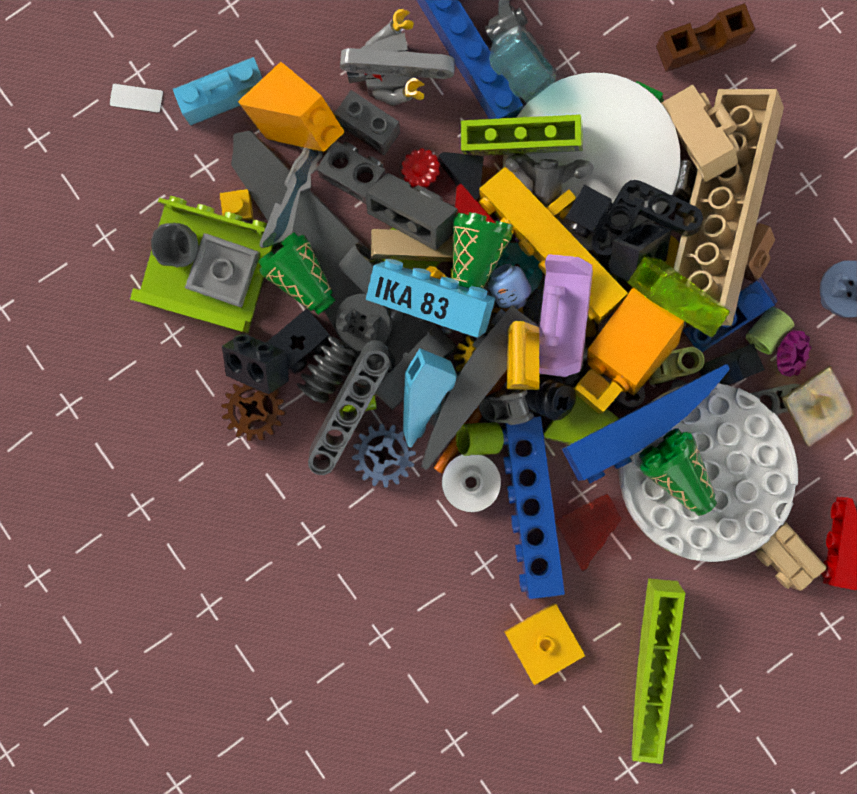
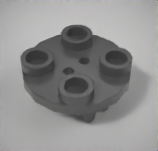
M358 293L346 298L340 304L336 314V328L340 338L347 346L357 351H362L363 347L370 341L377 340L385 344L392 330L391 309L366 300L367 294Z

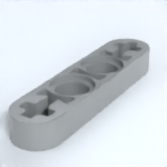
M348 48L341 51L340 68L352 73L447 79L454 76L455 59L443 54Z

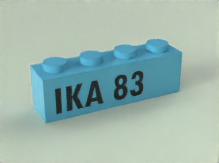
M386 259L384 262L373 266L366 300L476 338L486 332L495 297L487 295L488 291L474 286L468 289L459 286V281L448 277H441L440 280L431 277V272L425 269L413 268V270L404 268L402 262L393 259Z

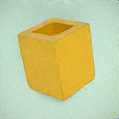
M590 369L573 388L576 395L598 414L603 413L623 390L614 381L611 383L607 382L593 369Z

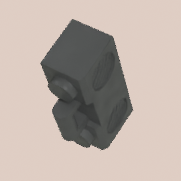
M387 173L366 191L367 214L435 251L453 235V222L455 217H457L458 209L443 202V197L420 185L412 189L411 184L390 173Z

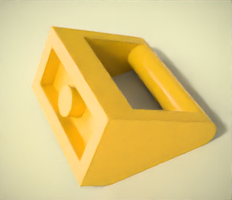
M514 321L507 329V389L538 390L539 327L524 321Z

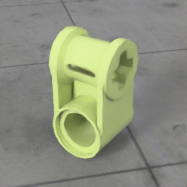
M695 347L674 350L653 373L652 379L649 381L650 385L675 380L678 377L698 372L704 365L703 353ZM684 354H689L694 358L695 364L692 369L683 366L682 357Z

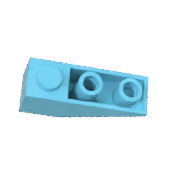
M419 348L405 371L403 432L407 446L411 448L417 438L423 436L426 424L432 415L439 411L442 399L447 391L449 392L453 389L457 377L451 361Z

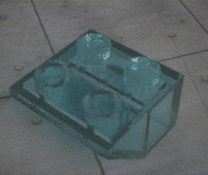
M519 25L498 34L494 38L489 55L490 65L498 75H503L507 79L509 88L516 97H522L528 103L555 82L556 69Z

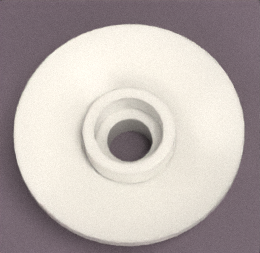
M460 455L454 458L444 470L442 477L443 492L447 500L459 510L466 512L484 510L496 500L500 492L501 478L495 464L483 455ZM468 477L476 479L475 487L468 488L465 481Z

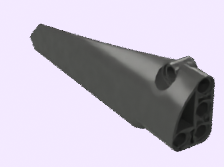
M253 131L234 133L231 165L249 190L250 195L267 221H269L275 203L281 205L288 189L284 182L290 169ZM296 175L297 180L293 192L283 212L277 219L274 232L278 238L284 234L287 228L297 192L304 185ZM307 189L299 194L292 233L296 232L298 236L305 235L308 238L334 292L332 296L336 301L324 312L339 336L336 328V314L340 304L346 298L358 293L367 294L373 266L381 263L379 259H371V251L310 189ZM390 308L392 330L388 340L385 342L389 349L390 364L375 393L393 410L404 400L405 371L419 348L446 359L457 348V345L435 323ZM351 348L355 353L354 357L357 360L361 351H357ZM376 353L370 355L368 359L376 363L382 361L383 356ZM363 379L357 380L359 384L364 386H368L370 384L368 381Z

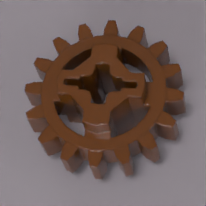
M234 383L232 385L235 390L234 394L225 393V396L230 399L229 403L221 404L222 408L228 409V413L223 415L222 419L231 421L227 429L234 430L237 428L236 437L241 438L246 433L247 441H253L255 435H257L259 440H265V432L275 435L272 427L274 425L282 427L283 423L278 418L279 416L286 415L285 411L280 410V406L286 403L285 400L277 399L281 391L276 389L272 393L266 394L258 390L252 397L244 398L242 397L243 394L257 389L246 384L240 387ZM269 398L273 405V413L268 411L267 401ZM244 403L248 405L257 404V408L265 416L259 414L251 415V411L248 409L247 406L244 405ZM236 406L239 407L241 414L239 421L235 412ZM263 421L267 423L261 428L250 429L256 422Z

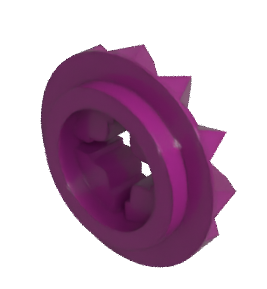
M793 330L780 343L777 351V367L782 375L788 377L792 375L798 376L801 369L806 368V361L810 358L808 355L812 346L809 345L810 337L805 335V332Z

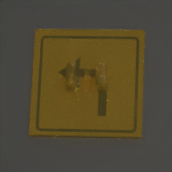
M831 366L826 367L782 398L806 446H811L855 415Z

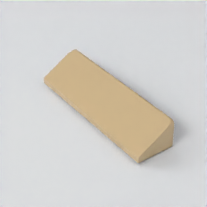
M372 229L371 259L453 262V235L435 251L399 230Z

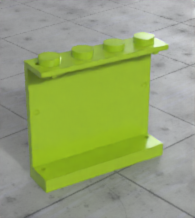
M170 196L169 200L162 198L158 200L164 206L159 226L165 223L187 225L197 235L198 245H200L203 234L206 233L260 252L258 261L273 249L277 235L275 232L263 243V248L259 245L267 226L265 222L253 220V224L242 221L243 217L237 214L225 212V216L214 213L215 209L202 204H198L197 208L186 205V200ZM151 251L141 289L133 288L130 300L248 334L264 277L259 273L262 266L258 262L243 306L240 308L186 289L185 286L193 263L180 268L163 266L158 263Z

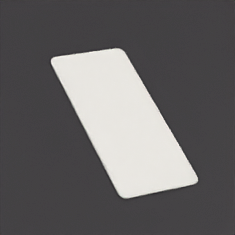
M113 84L110 105L160 112L163 91Z

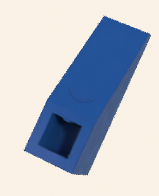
M760 277L740 291L732 326L694 322L684 329L683 332L695 348L704 352L773 307L778 300L762 277Z

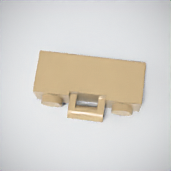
M694 85L661 103L671 117L679 141L705 182L736 166L738 163L736 152L740 149L731 133L737 129V125L723 104H718L712 108L704 92L699 94ZM715 119L721 124L718 128L712 122Z

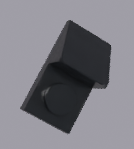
M753 343L704 363L699 372L703 376L727 364L730 370L719 383L731 385L765 369Z

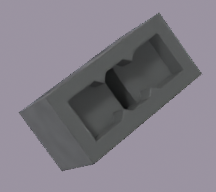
M350 90L334 113L343 129L384 156L400 134L399 121L352 90Z
M335 141L317 168L319 177L366 204V191L386 175L385 169L382 168L383 164L372 156L365 158L358 154L359 150L348 142L344 141L341 144ZM340 158L348 160L347 166L342 169L333 166L335 161ZM363 173L373 175V179L369 183L358 181L359 176Z

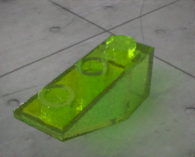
M644 257L628 281V284L649 300L710 337L715 335L731 312L661 259Z

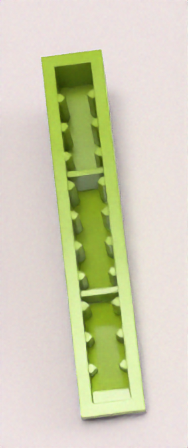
M648 578L637 667L632 761L663 763L685 592L678 581Z

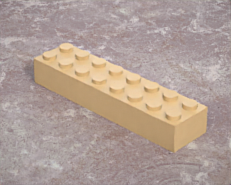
M718 89L714 106L723 104L737 125V129L731 134L735 138L740 150L736 152L738 159L736 166L705 182L700 172H697L690 204L700 209L703 221L701 229L696 234L681 236L664 304L666 308L685 321L732 326L784 109L777 89ZM717 119L712 121L716 128L721 126ZM689 215L684 225L688 226L690 222L694 223V217Z

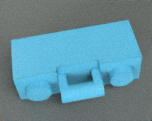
M254 57L174 88L173 92L182 115L191 126L241 106L238 101L263 78Z

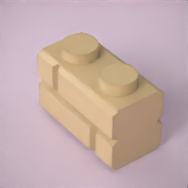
M786 522L755 553L767 567L772 565L778 572L775 575L776 579L787 589L791 587L799 591L803 590L826 569L822 561Z

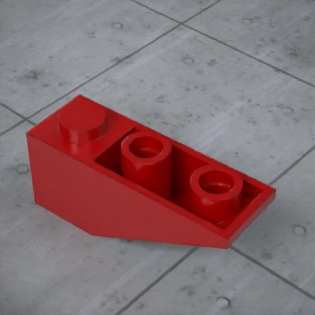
M836 497V502L832 504L830 512L833 519L832 528L826 537L828 553L827 560L823 562L826 569L821 575L824 584L857 591V510L853 498Z

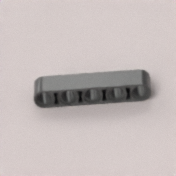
M377 340L370 341L363 347L309 451L308 466L313 473L326 475L334 469L385 376L390 363L389 349L383 342ZM376 353L383 356L382 361L376 363L368 359L370 355ZM363 379L370 384L361 388L354 383L357 380ZM352 405L356 409L352 412H345L341 407ZM331 430H339L340 432H342V434L339 436H332L328 432ZM318 454H324L329 458L326 460H319L315 456Z

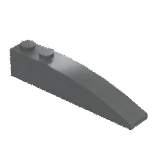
M512 305L506 312L501 308L490 322L494 325L488 335L486 333L482 334L472 344L476 350L456 378V383L453 389L449 391L431 431L421 463V468L424 470L431 466L507 370V329L512 322L524 321L537 326Z

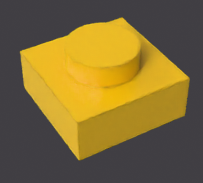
M248 189L220 193L222 216H225V212H230L242 216V221L253 219L251 195Z
M568 189L546 208L556 219L560 217L564 220L576 197Z

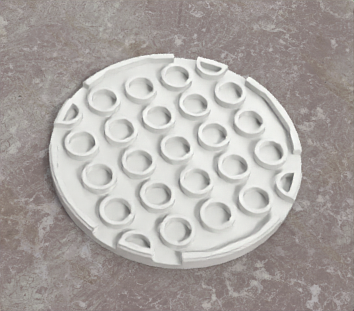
M582 73L569 76L554 82L537 93L516 117L581 114L583 120V151L526 154L537 163H541L542 159L559 161V166L567 165L578 159L587 160L592 163L594 167L593 173L583 179H577L574 176L563 183L561 195L570 189L577 198L585 184L611 198L613 204L621 188L630 180L642 181L673 195L680 169V146L677 132L664 106L653 94L638 83L608 73ZM514 154L504 155L503 168L505 167V160ZM519 166V170L513 174L532 192L533 181ZM636 190L633 194L629 193V199L640 198V191ZM648 196V200H645L644 207L647 208L649 199L652 196ZM663 201L657 202L653 205V210L657 214H662L668 204ZM542 203V204H543L545 207H548L551 203ZM616 214L611 220L618 227L626 225L629 221L628 217L624 214ZM640 215L637 221L635 222L633 228L641 224L645 220H648L653 223L654 221H651ZM559 217L557 219L587 251H592V235L589 234L586 239L572 231L570 228L571 224L567 218L562 220ZM609 231V237L606 242H599L600 247L610 244L613 233Z
M718 383L711 393L688 416L671 429L679 428L681 432H689L694 436L716 495L717 504L714 509L707 514L697 516L695 512L689 511L644 475L640 470L641 460L638 457L642 450L630 456L632 462L619 468V482L624 502L633 520L646 536L663 549L675 555L707 562L736 559L757 550L767 543L770 537L787 519L794 504L792 501L795 487L798 485V464L795 449L785 426L778 416L772 413L754 395L740 388ZM680 387L671 389V390H669V391L663 393L662 395L658 396L657 398H655V399L652 400L651 402H653V401H655V400H657V399H659V398L665 396L666 394H668V393H670V392H672V391H674V390H676V389H678V388H680ZM665 434L653 443L646 446L645 448L649 446L655 447L658 443L664 440L663 437L665 436Z

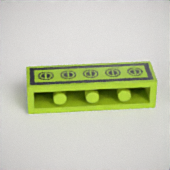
M578 114L462 120L461 151L464 154L478 156L583 151L582 116Z

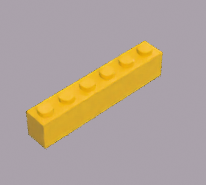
M506 166L479 189V203L489 215L494 213L501 222L513 225L512 233L520 241L518 243L520 248L527 256L533 255L540 262L538 266L545 275V260L547 255L550 254L580 257L592 265L593 276L587 318L589 321L594 319L597 324H600L620 306L628 293Z

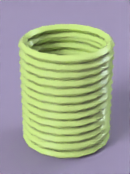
M771 307L765 311L753 328L749 330L748 334H746V339L750 344L754 343L756 349L769 355L780 345L795 324L785 312L776 307Z

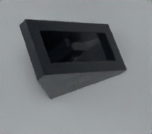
M442 152L438 155V162L455 185L462 184L474 200L479 203L484 156Z

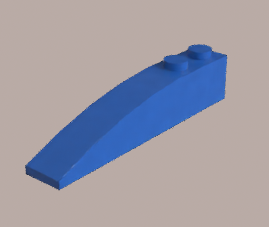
M723 365L562 448L578 481L587 479L589 483H592L604 477L605 473L603 470L614 465L615 469H619L632 462L631 455L639 452L666 434L688 416L711 393L730 370L728 365Z

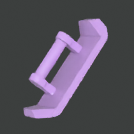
M550 254L547 255L545 260L546 276L539 330V374L566 377L580 372L582 366L593 269L590 263L580 257Z

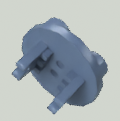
M842 261L830 266L820 282L822 306L842 318L857 317V261Z

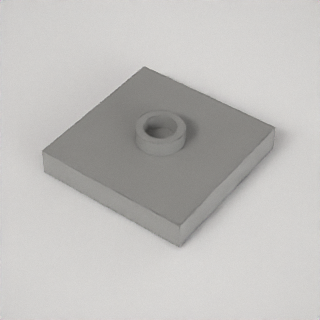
M204 233L185 288L242 308L261 253Z

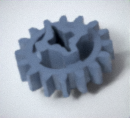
M380 424L379 431H375L371 426L368 427L370 435L360 434L359 437L363 441L362 444L353 445L355 449L359 450V454L352 456V459L359 460L360 462L354 468L355 471L364 470L365 473L362 479L366 480L372 477L373 486H376L379 480H381L384 487H388L389 480L391 479L396 485L399 484L398 476L400 474L404 477L409 476L405 468L407 466L414 467L415 464L409 461V457L416 455V452L408 450L407 442L403 440L404 432L396 434L395 425H392L389 431L385 430L384 424ZM385 436L381 444L375 447L368 445L374 438ZM395 439L401 444L404 457L397 455L393 447ZM384 447L389 448L388 453L398 460H385L384 464H381L380 457L371 453V450L383 451ZM365 455L370 456L375 464L373 472L365 462ZM393 464L400 466L393 474L383 475L387 467Z

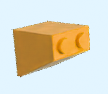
M282 62L276 65L238 101L267 140L324 152L344 133L343 128L322 95Z
M634 286L588 348V365L598 374H605L612 379V382L614 381L623 389L622 392L628 391L634 396L678 346L685 320L640 288Z

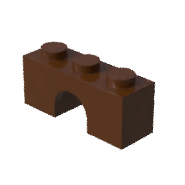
M743 3L718 12L714 19L698 28L693 29L691 23L663 32L656 45V49L665 72L743 45L756 29L747 6Z

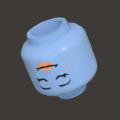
M505 264L496 268L492 272L488 283V288L492 296L495 297L496 304L500 308H510L511 305L516 309L523 307L527 303L526 299L531 294V285L523 270L511 264Z

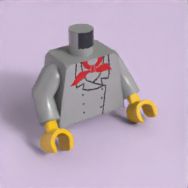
M398 9L393 15V21L377 32L360 49L408 52L405 32L401 33V28L405 30L413 28V21H404V18L410 12ZM347 72L349 84L366 81L368 95L374 96L376 100L391 106L410 101L412 98L417 100L424 99V93L416 91L418 87L424 86V83L416 78Z

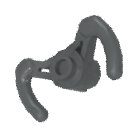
M499 0L498 15L490 19L489 24L485 26V30L492 43L497 47L500 44L504 46L510 41L515 40L523 43L534 56L541 57L544 54V46L538 44L530 32H526L525 25L528 23V20L520 7L515 9L511 6L510 1L512 0Z
M514 154L505 160V166L509 171L515 173L519 170V166L533 181L532 194L541 203H553L561 196L563 183L574 176L577 179L586 178L593 173L594 169L591 162L582 159L561 166L558 165L559 161L553 159H542L541 163H537L526 154Z

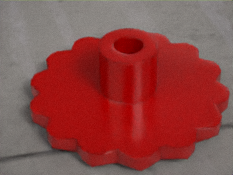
M423 148L413 150L411 154L406 155L405 161L402 162L403 169L401 173L404 175V180L411 184V187L417 185L429 187L431 183L436 182V177L440 175L439 168L441 164L438 162V157L433 155L431 150L425 151Z

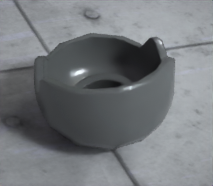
M165 223L153 232L151 239L152 253L161 265L176 268L186 267L196 259L199 249L197 235L187 225Z

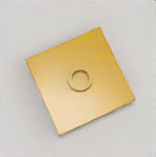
M556 603L504 631L534 685L585 657Z

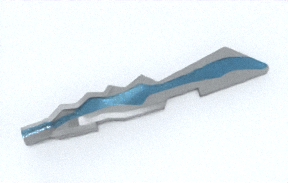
M300 147L303 151L294 161L284 182L288 188L281 205L275 203L259 244L261 248L282 242L287 236L292 234L299 194L301 191L311 188V174L317 171V163L323 157L322 151Z

